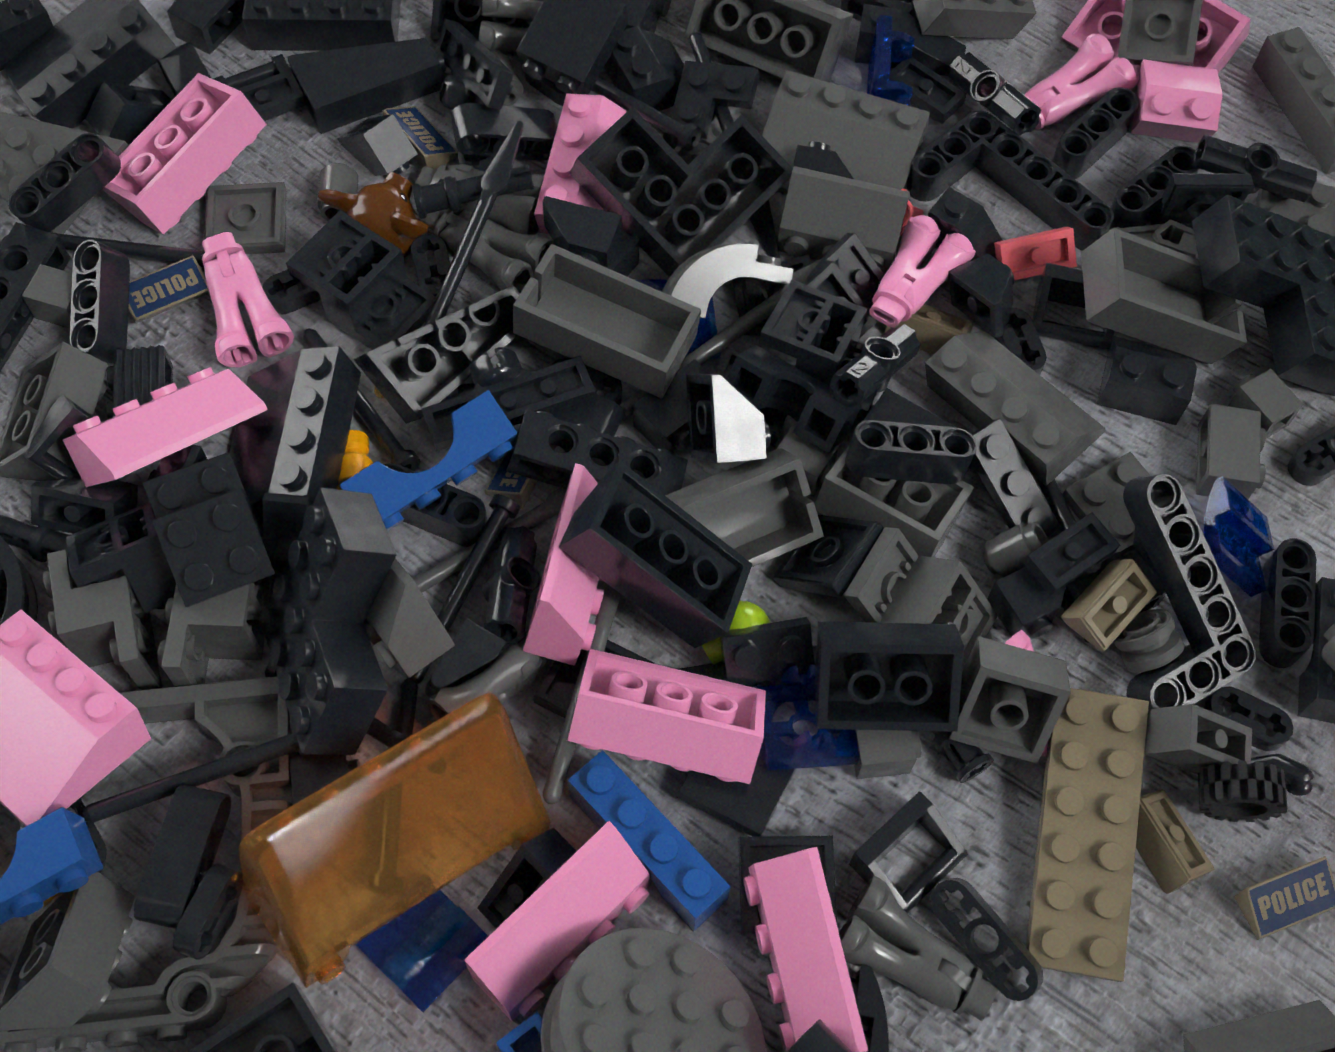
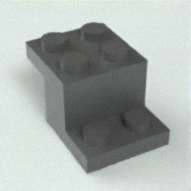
M885 527L844 594L864 622L956 624L964 645L962 672L977 637L986 638L998 616L960 560L918 556L900 529Z
M61 550L48 553L49 571L43 573V582L49 598H53L54 611L48 613V621L54 638H61L64 646L88 667L114 662L116 666H123L128 682H135L140 690L162 688L150 611L145 613L127 577L124 576L91 585L88 583L77 587L70 574L67 551Z
M272 576L188 608L185 607L176 584L174 598H169L166 604L165 617L169 625L166 640H161L158 648V664L163 668L175 687L205 684L209 659L262 660L265 635L260 633L259 617L262 609L267 608L271 600L274 582Z

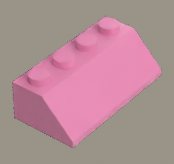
M198 73L118 156L121 161L120 171L102 190L143 224L164 235L179 222L184 212L205 194L212 182L221 173L229 169L232 161L241 151L255 141L257 134L267 124L241 91Z
M566 94L534 212L540 233L549 235L544 227L543 199L545 196L605 211L569 174L576 159L627 112L603 95Z
M208 367L187 376L190 382L187 386L177 389L175 383H171L150 392L153 400L140 406L138 400L134 399L113 408L115 417L101 423L97 415L73 425L76 434L63 439V442L85 486L89 487L121 478L268 409L264 401L230 369L214 374L212 368Z
M576 463L557 517L523 647L524 652L573 666L576 664L581 649L590 650L596 625L589 623L591 614L597 616L604 590L597 588L598 580H603L559 548L574 512L598 484L585 466Z
M590 649L567 741L578 743L591 750L604 749L625 754L633 760H650L667 764L679 771L692 770L716 776L718 779L726 782L738 781L750 784L764 738L766 690Z
M610 821L592 836L464 960L475 983L511 1021L520 1013L524 1018L533 1013L546 997L542 991L556 978L560 981L578 956L590 944L612 933L615 929L612 922L624 910L631 914L649 895V892L646 890L649 886V872Z
M809 848L748 867L750 876L744 877V887L749 905L758 906L762 924L755 926V933L762 955L769 954L773 973L767 975V984L773 1004L781 1003L785 1023L779 1024L778 1028L784 1052H788L819 1019L851 1052L868 1051L818 848Z

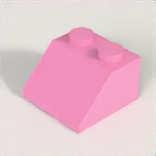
M1143 59L1137 88L1139 106L1133 118L1131 133L1199 143L1205 134L1213 136L1218 130L1223 95L1217 69Z

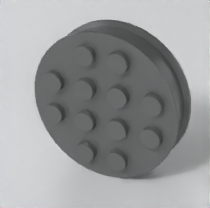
M631 928L616 931L599 938L589 945L554 987L547 1001L541 1025L542 1052H766L763 1029L755 1006L731 970L715 955L699 944L675 933L652 928Z

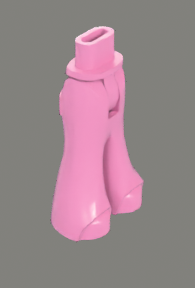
M1094 33L1089 35L1076 54L1064 66L1024 94L1042 110L1039 115V123L1035 129L1039 130L1044 126L1056 125L1077 110L1098 102L1107 92L1114 88L1121 87L1132 90L1138 82L1132 64L1126 58L1117 57L1113 60L1114 52L1105 36L1101 34L1095 35Z
M918 215L910 217L903 231L901 245L896 258L883 276L873 296V306L869 310L870 315L881 323L893 328L897 327L900 321L909 320L925 304L933 292L949 278L950 270L973 259L976 251L973 249L969 239L959 233L947 234L929 263L919 270L920 265L935 248L941 230H939L936 222L928 216Z
M223 232L204 239L202 246L205 254L202 256V261L216 317L217 336L215 351L217 360L228 367H242L257 361V354L238 306L241 302L244 303L250 317L261 353L269 358L286 351L293 343V332L266 296L254 266L245 254L243 247L235 242L231 232Z

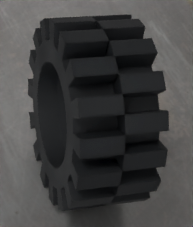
M1227 761L1221 762V766L1211 764L1208 765V769L1202 768L1199 770V810L1201 813H1204V816H1215L1216 820L1221 821L1228 818L1230 822H1238L1239 820L1255 822V819L1266 821L1270 820V817L1278 818L1282 816L1281 814L1287 813L1285 773L1281 768L1276 769V765L1268 764L1263 766V762L1255 761L1253 764H1247V761H1238V764H1231Z

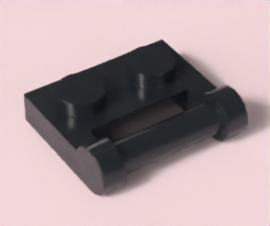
M282 54L271 57L272 61L247 71L227 78L221 75L213 79L241 91L264 121L307 106L305 96Z

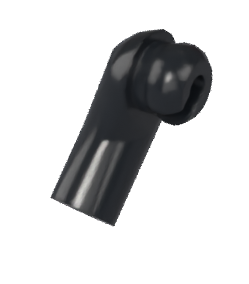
M1282 754L1251 758V764L1258 761L1263 762V766L1273 764L1276 765V769H1283L1287 781L1286 790L1289 793L1303 796L1312 791L1311 780L1314 779V775L1308 766Z

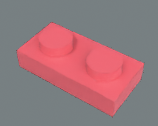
M1067 226L994 242L996 259L1011 269L1014 281L1042 275L1047 263L1070 268L1077 267L1074 230Z

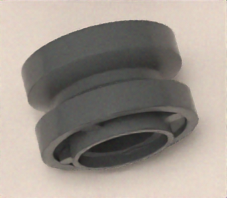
M1151 609L1138 613L1113 641L1116 648L1122 651L1121 659L1127 670L1132 672L1154 670L1170 663L1183 652L1184 642L1180 633L1174 630L1175 622L1168 610Z

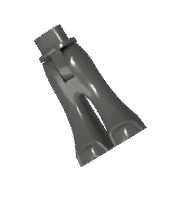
M483 0L482 16L532 22L543 2L538 0ZM482 21L479 42L489 51L513 52L517 50L528 28Z
M465 164L451 165L449 167L447 165H440L438 169L424 166L416 183H419L420 186L444 182L445 177L448 176L456 177V180L484 175L485 171ZM532 174L534 189L532 190L527 189L497 196L488 219L518 233L537 234L538 224L534 212L544 175ZM478 201L465 203L462 209L473 212Z
M462 208L456 212H453L451 209L428 214L424 223L428 225L429 229L434 231V235L442 238L446 247L455 254L473 212ZM487 219L469 262L481 269L501 290L514 285L521 294L530 277H534V271L549 246L556 244L551 236L546 233L522 234L504 228Z
M528 631L525 632L524 638L516 645L509 644L478 675L455 687L442 688L426 700V706L433 715L427 721V726L435 740L452 754L463 757L483 734L498 709L510 698L523 692L535 681L536 675L543 669L548 658L523 651Z
M874 875L856 898L846 917L848 921L839 931L846 962L859 967L861 964L871 966L874 972L905 985L931 1004L952 1009L958 1015L966 1011L982 1021L988 1014L998 989L996 986L982 978L983 970L978 967L975 968L971 961L959 951L915 921L894 898L887 883Z

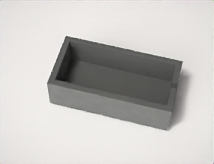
M1117 228L1111 229L1081 252L1086 321L1209 364H1213L1247 343L1243 312L1235 310L1242 305L1241 300L1204 288L1199 259Z
M551 244L535 269L534 278L530 277L513 305V333L571 359L581 356L585 365L662 399L697 336L701 309Z
M782 448L767 453V459L747 461L665 496L746 558L754 567L824 537L814 501L805 497L811 494L801 458Z

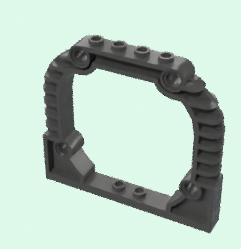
M278 677L120 692L122 696L137 707L144 724L195 719L205 735L224 749L219 759L292 733L290 729V714L286 701L280 697ZM289 754L256 765L254 771L246 777H236L237 772L222 777L233 793L241 797V872L244 876V884L240 893L235 920L214 952L207 954L200 960L191 957L176 960L163 970L154 985L111 990L104 1004L95 1013L88 1011L72 1027L0 1031V1052H36V1049L55 1047V1052H81L87 1050V1043L106 1041V1046L127 1047L136 1045L137 1037L156 1035L157 1041H178L187 1038V1031L203 1030L214 1026L221 1020L226 1012L227 997L233 996L252 982V979L275 957L292 920L295 904V833ZM0 979V993L6 981L5 979ZM207 989V1000L203 1007L189 1012L187 1004L190 996L197 990Z

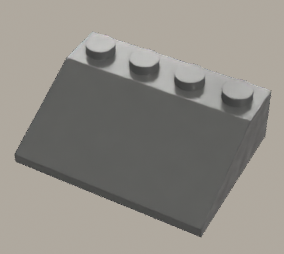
M787 70L774 98L762 136L792 168L797 145L807 146L810 141L821 142L830 145L831 151H836L854 180L901 190L903 188L906 189L913 159L921 149L930 112ZM790 179L778 190V192L784 194L788 193Z

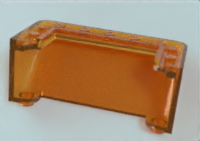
M491 692L473 699L262 823L241 841L239 854L244 893L306 988L317 981L320 984H325L340 975L346 968L344 960L348 957L351 946L508 845L513 850H518L523 843L549 830V816L505 707L496 695Z

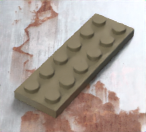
M1070 688L1071 693L1047 745L1026 948L1043 969L1124 982L1149 701Z

